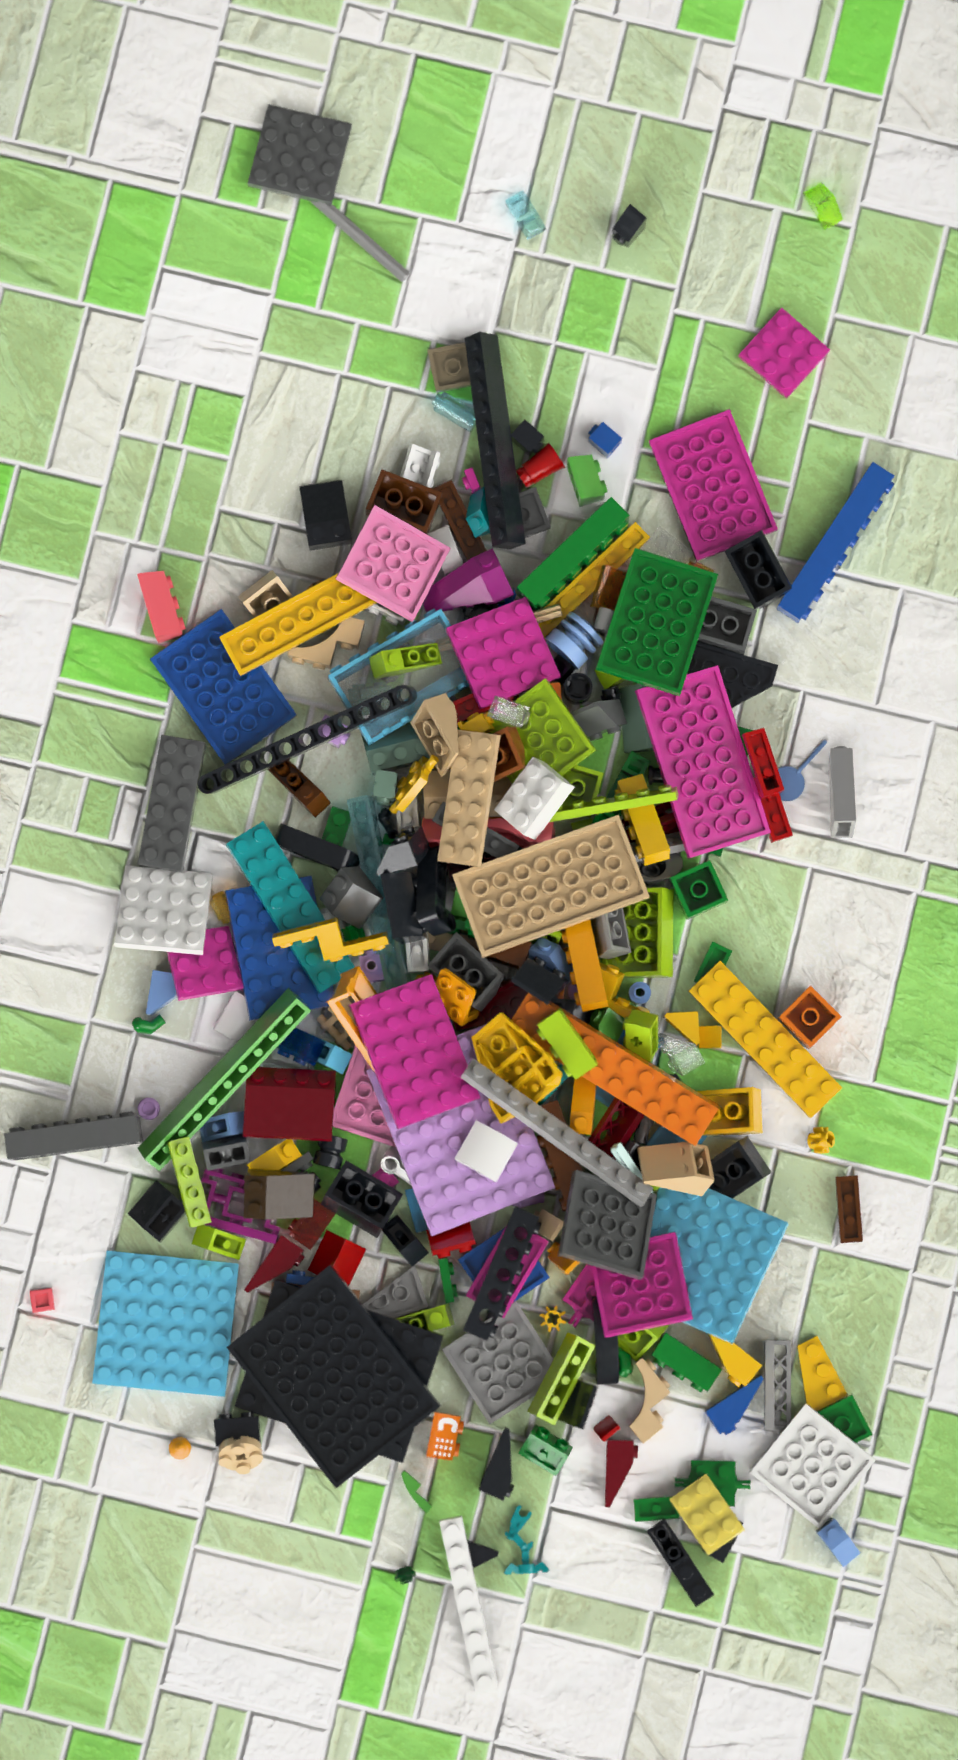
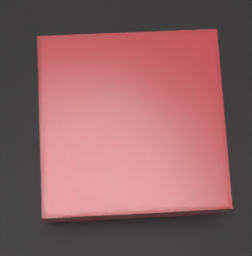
M52 1288L30 1291L33 1313L55 1310Z

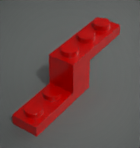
M760 728L744 733L742 737L755 773L754 781L771 832L768 834L770 842L773 843L792 837L793 833L780 797V793L785 789L765 729Z

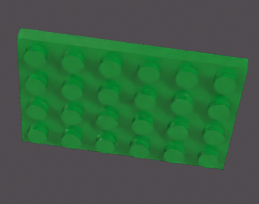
M635 548L596 670L680 696L718 574Z

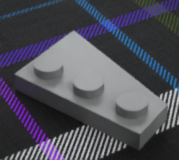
M415 1265L363 1303V1306L368 1310L395 1319L429 1308Z

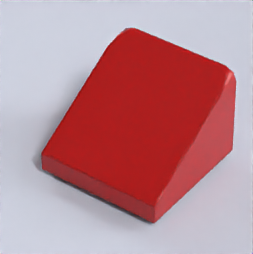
M608 1415L594 1426L593 1430L605 1442L620 1430V1426Z

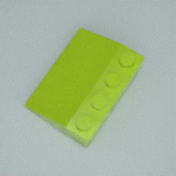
M663 887L647 888L648 899L623 907L631 953L611 959L602 958L603 964H611L618 967L619 971L625 974L624 978L673 977L674 890Z

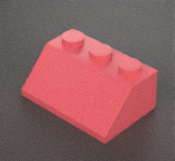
M164 571L137 574L158 644L182 637V630L186 628L183 618H178L176 610L180 609L177 597H172L170 589L174 588L170 575L166 576Z

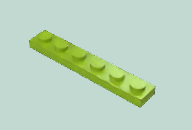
M663 785L654 791L641 789L636 791V794L631 795L623 792L615 794L614 798L606 799L605 796L593 798L591 802L584 803V800L573 801L571 805H561L549 822L675 801L678 798L677 787Z

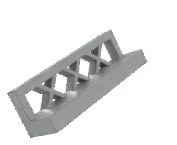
M764 1340V1430H784L791 1422V1340ZM774 1345H786V1355L780 1361L774 1356ZM785 1359H786V1367L782 1364V1362H783ZM779 1365L786 1371V1377L780 1383L774 1378V1370ZM785 1381H786V1389L782 1386V1384H783ZM779 1387L786 1393V1399L781 1405L774 1400V1392ZM779 1410L786 1415V1425H774V1415Z

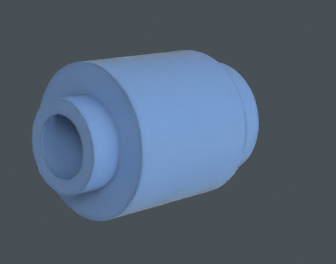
M644 982L634 983L628 991V997L635 1005L645 1004L651 996V989ZM637 989H642L644 991V995L642 997L636 995Z

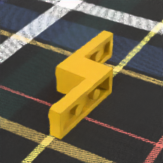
M337 917L274 933L272 936L274 947L280 946V948L293 945V942L299 940L301 942H309L314 940V936H317L324 961L330 960V962L343 959L342 956L349 954L352 957L364 953V950L368 949L378 951L384 949L385 945L389 944L387 931L344 942Z
M569 947L563 948L564 952L569 951ZM599 959L608 1007L624 1018L629 1017L633 1009L649 1013L650 1011L647 1008L635 1007L630 1004L629 1000L622 997L616 998L625 974L620 972V969L614 965L600 963Z

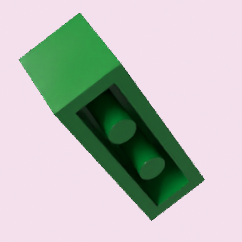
M667 1333L663 1335L651 1354L654 1357V1363L663 1369L667 1365L673 1369L671 1374L682 1381L684 1378H687L692 1382L690 1386L702 1393L703 1389L708 1392L722 1371L720 1367Z

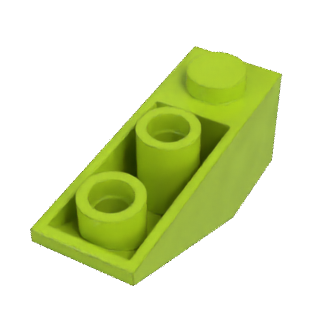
M437 643L380 651L369 658L374 679L400 675L442 664Z
M449 1303L396 1318L431 1331L455 1325Z

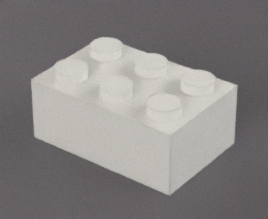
M532 757L494 810L524 836L536 840L574 789V786L544 761Z

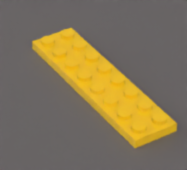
M337 573L223 634L219 638L239 675L242 676L371 607L377 602L336 580Z
M721 961L713 966L688 991L809 1118H812L842 1089L837 1081Z

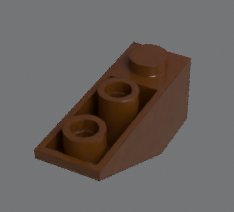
M290 760L268 769L315 818L331 803L324 793Z

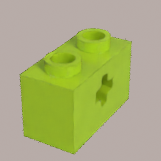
M633 1009L629 1017H625L623 1022V1030H625L623 1046L651 1062L658 1050V1015Z

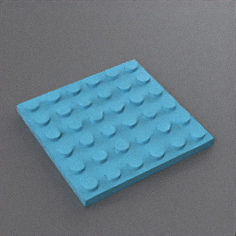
M660 1187L657 1192L650 1237L673 1232L677 1234L693 1320L683 1321V1323L733 1344L789 1225L788 1222L709 1188L703 1196H697Z
M106 1251L92 1384L225 1397L230 1351L226 1347L231 1344L239 1264Z

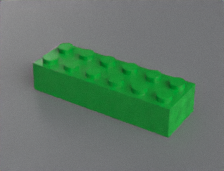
M610 497L517 586L516 594L520 599L526 597L532 611L545 608L550 603V597L554 594L557 596L566 588L565 585L569 579L573 581L581 574V569L585 564L589 566L597 558L598 551L601 549L605 551L613 543L612 540L616 534L621 536L628 529L630 515Z

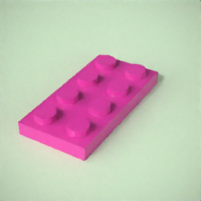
M518 1227L514 1231V1236L518 1240H523L527 1236V1231L523 1227ZM504 1231L466 1294L467 1297L474 1301L478 1296ZM532 1234L529 1242L533 1243L529 1255L524 1254L521 1263L525 1265L520 1276L515 1275L512 1283L516 1286L512 1296H506L503 1304L507 1305V1308L502 1318L506 1316L549 1242L539 1235ZM511 1247L506 1250L505 1255L508 1260L513 1261L518 1258L519 1253L516 1248ZM501 1268L497 1271V1278L500 1281H507L509 1279L510 1272L506 1268ZM491 1289L488 1293V1298L492 1302H497L501 1298V1292L498 1289Z

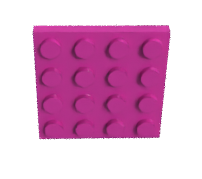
M526 597L445 629L479 709L526 692L544 679L551 682L561 677Z
M676 1232L650 1237L644 1276L640 1280L592 1266L606 1338L693 1320Z

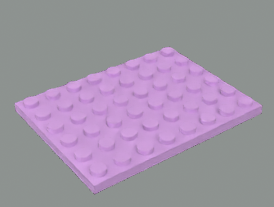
M485 1025L456 1036L467 1065L473 1058L477 1060L471 1037ZM372 1069L366 1071L431 1236L555 1188L533 1129L516 1117L501 1124L489 1104L488 1097L480 1091L478 1092L481 1098L397 1129L375 1071ZM476 1120L518 1143L497 1182L478 1174L475 1170L455 1160Z

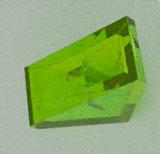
M823 183L803 192L823 230L843 220L834 194Z

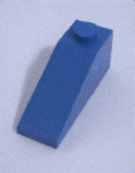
M762 1375L750 1381L746 1387L742 1386L704 1411L719 1434L724 1432L725 1435H728L737 1429L735 1424L739 1423L764 1380Z

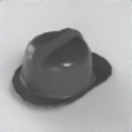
M678 853L670 854V859L646 866H644L643 861H639L637 864L645 885L654 886L663 879L677 875L683 867V860Z

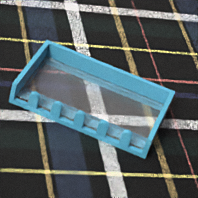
M435 609L430 610L423 615V620L419 622L414 620L405 626L406 630L401 633L397 631L391 633L386 637L387 641L379 644L377 642L368 647V652L362 656L358 653L348 660L350 663L342 667L340 664L330 670L331 674L328 675V680L346 709L399 685H411L416 689L417 699L415 702L358 728L368 746L410 722L425 699L444 693L451 697L469 687L445 629L451 626L442 609L438 611ZM431 643L438 644L442 664L400 675L374 679L369 658L380 651ZM403 689L401 692V698L404 701L409 698L407 689ZM384 698L381 701V706L384 710L388 709L390 705L389 700ZM367 707L362 709L363 718L367 719L370 715V710Z

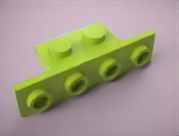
M189 1136L169 1141L168 1147L189 1227L193 1228L211 1223L204 1196V1188L201 1184L199 1169L194 1158Z

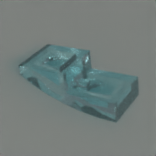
M524 191L505 200L507 208L527 240L546 230L543 221Z

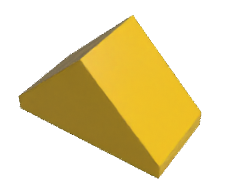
M698 1011L674 1012L664 1015L663 1018L696 1047L700 1043Z

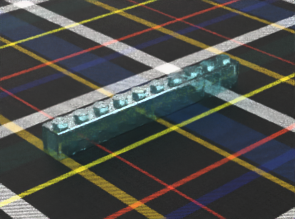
M370 795L347 799L361 869L383 897L371 914L375 934L385 931L388 934L389 944L385 945L384 949L378 950L386 990H390L412 980L410 973L407 972L404 944L392 938L381 876L377 874L385 852L374 799Z

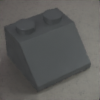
M619 699L596 701L570 712L588 739H590V742L603 738L602 734L606 732L608 734L620 731L621 726L627 724Z
M360 866L341 868L320 897V900L332 915L358 929L363 927L383 899Z

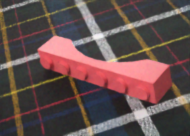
M423 817L422 828L430 848L439 846L442 827L433 822L432 819H424ZM503 818L488 819V828L516 843L523 849L555 838L554 822H549L538 838L534 840L524 836Z

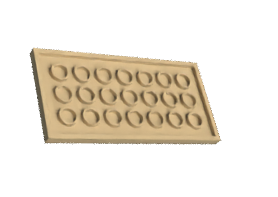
M619 815L481 864V867L474 866L452 874L482 958L649 898L647 888Z

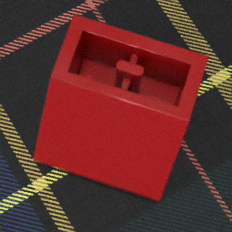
M470 1222L431 1236L429 1230H426L432 1255H437L438 1259L451 1256L450 1251L458 1249L459 1253L473 1250L472 1245H476Z

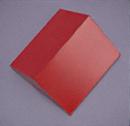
M326 1230L308 1271L318 1275L332 1264L349 1286L366 1249Z

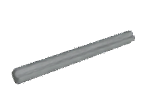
M310 201L399 281L403 282L408 278L410 273L333 204L331 206L321 202Z

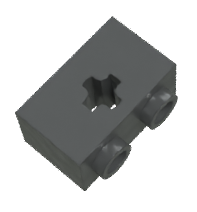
M243 1134L201 1142L207 1171L251 1162L246 1137H243Z

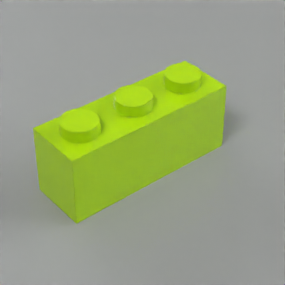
M558 1008L538 1022L537 1026L539 1028L537 1033L543 1041L548 1040L552 1046L549 1049L556 1059L560 1057L564 1063L562 1068L568 1077L573 1076L576 1080L598 1065L597 1059L561 1008Z

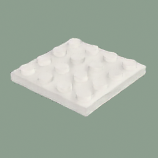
M125 865L115 947L203 955L213 873L182 871L181 873Z
M805 1403L750 1473L820 1529L876 1459Z

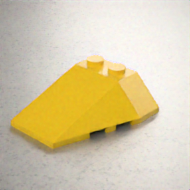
M503 1012L499 1013L471 1037L477 1061L536 1104L560 1085L562 1073L551 1055ZM488 1098L489 1104L501 1124L515 1117Z

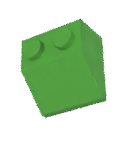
M592 455L567 458L566 467L579 507L604 500V493H607V487L604 480L600 481L598 473L601 472L598 460H594Z

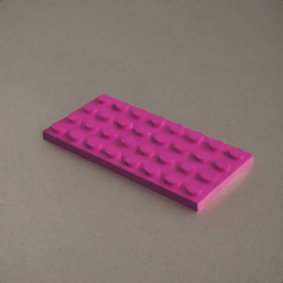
M718 665L686 675L680 696L651 687L636 690L635 693L664 785L677 787L678 798L675 801H670L687 858L689 859L771 833Z

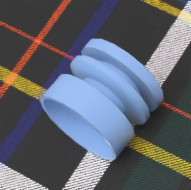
M570 611L566 617L571 624L566 620L561 621L565 632L563 633L554 628L545 638V641L557 654L572 664L576 670H579L588 660L583 650L586 649L594 653L596 649L592 643L600 647L603 644V640L589 622Z

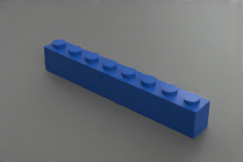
M871 463L792 583V589L785 594L779 603L777 610L797 623L800 622L801 618L807 619L812 611L809 606L813 600L818 602L824 593L821 588L825 582L830 584L836 574L833 572L837 564L839 566L843 564L848 556L845 554L848 547L853 548L860 538L857 536V533L860 529L865 530L871 519L868 517L872 510L874 512L878 511L883 503L880 498L884 493L889 494L895 485L892 482L893 474L876 463Z

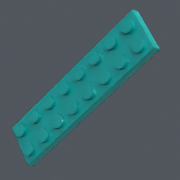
M264 821L225 844L280 932L325 920ZM314 936L312 941L301 942L299 940L289 946L319 994L339 982L341 973L355 968L348 955L342 956L343 959L339 961H324L317 936Z

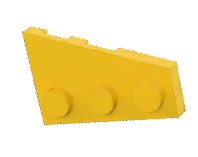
M818 1336L797 1345L806 1403L815 1411H819L848 1396Z

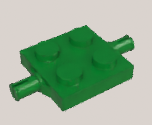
M691 1460L689 1477L675 1478V1482H683L675 1483V1487H688L707 1474L728 1506L735 1507L737 1489H751V1485H742L751 1484V1480H737L735 1473L736 1461Z

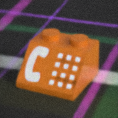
M434 1412L426 1457L453 1461V1456L458 1457L460 1443H456L458 1434L462 1435L464 1421H460L461 1416Z

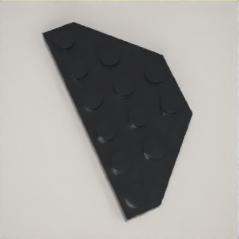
M697 641L687 675L718 665L731 708H734L771 688L778 665Z

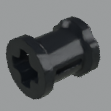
M649 765L648 785L664 783L660 769Z

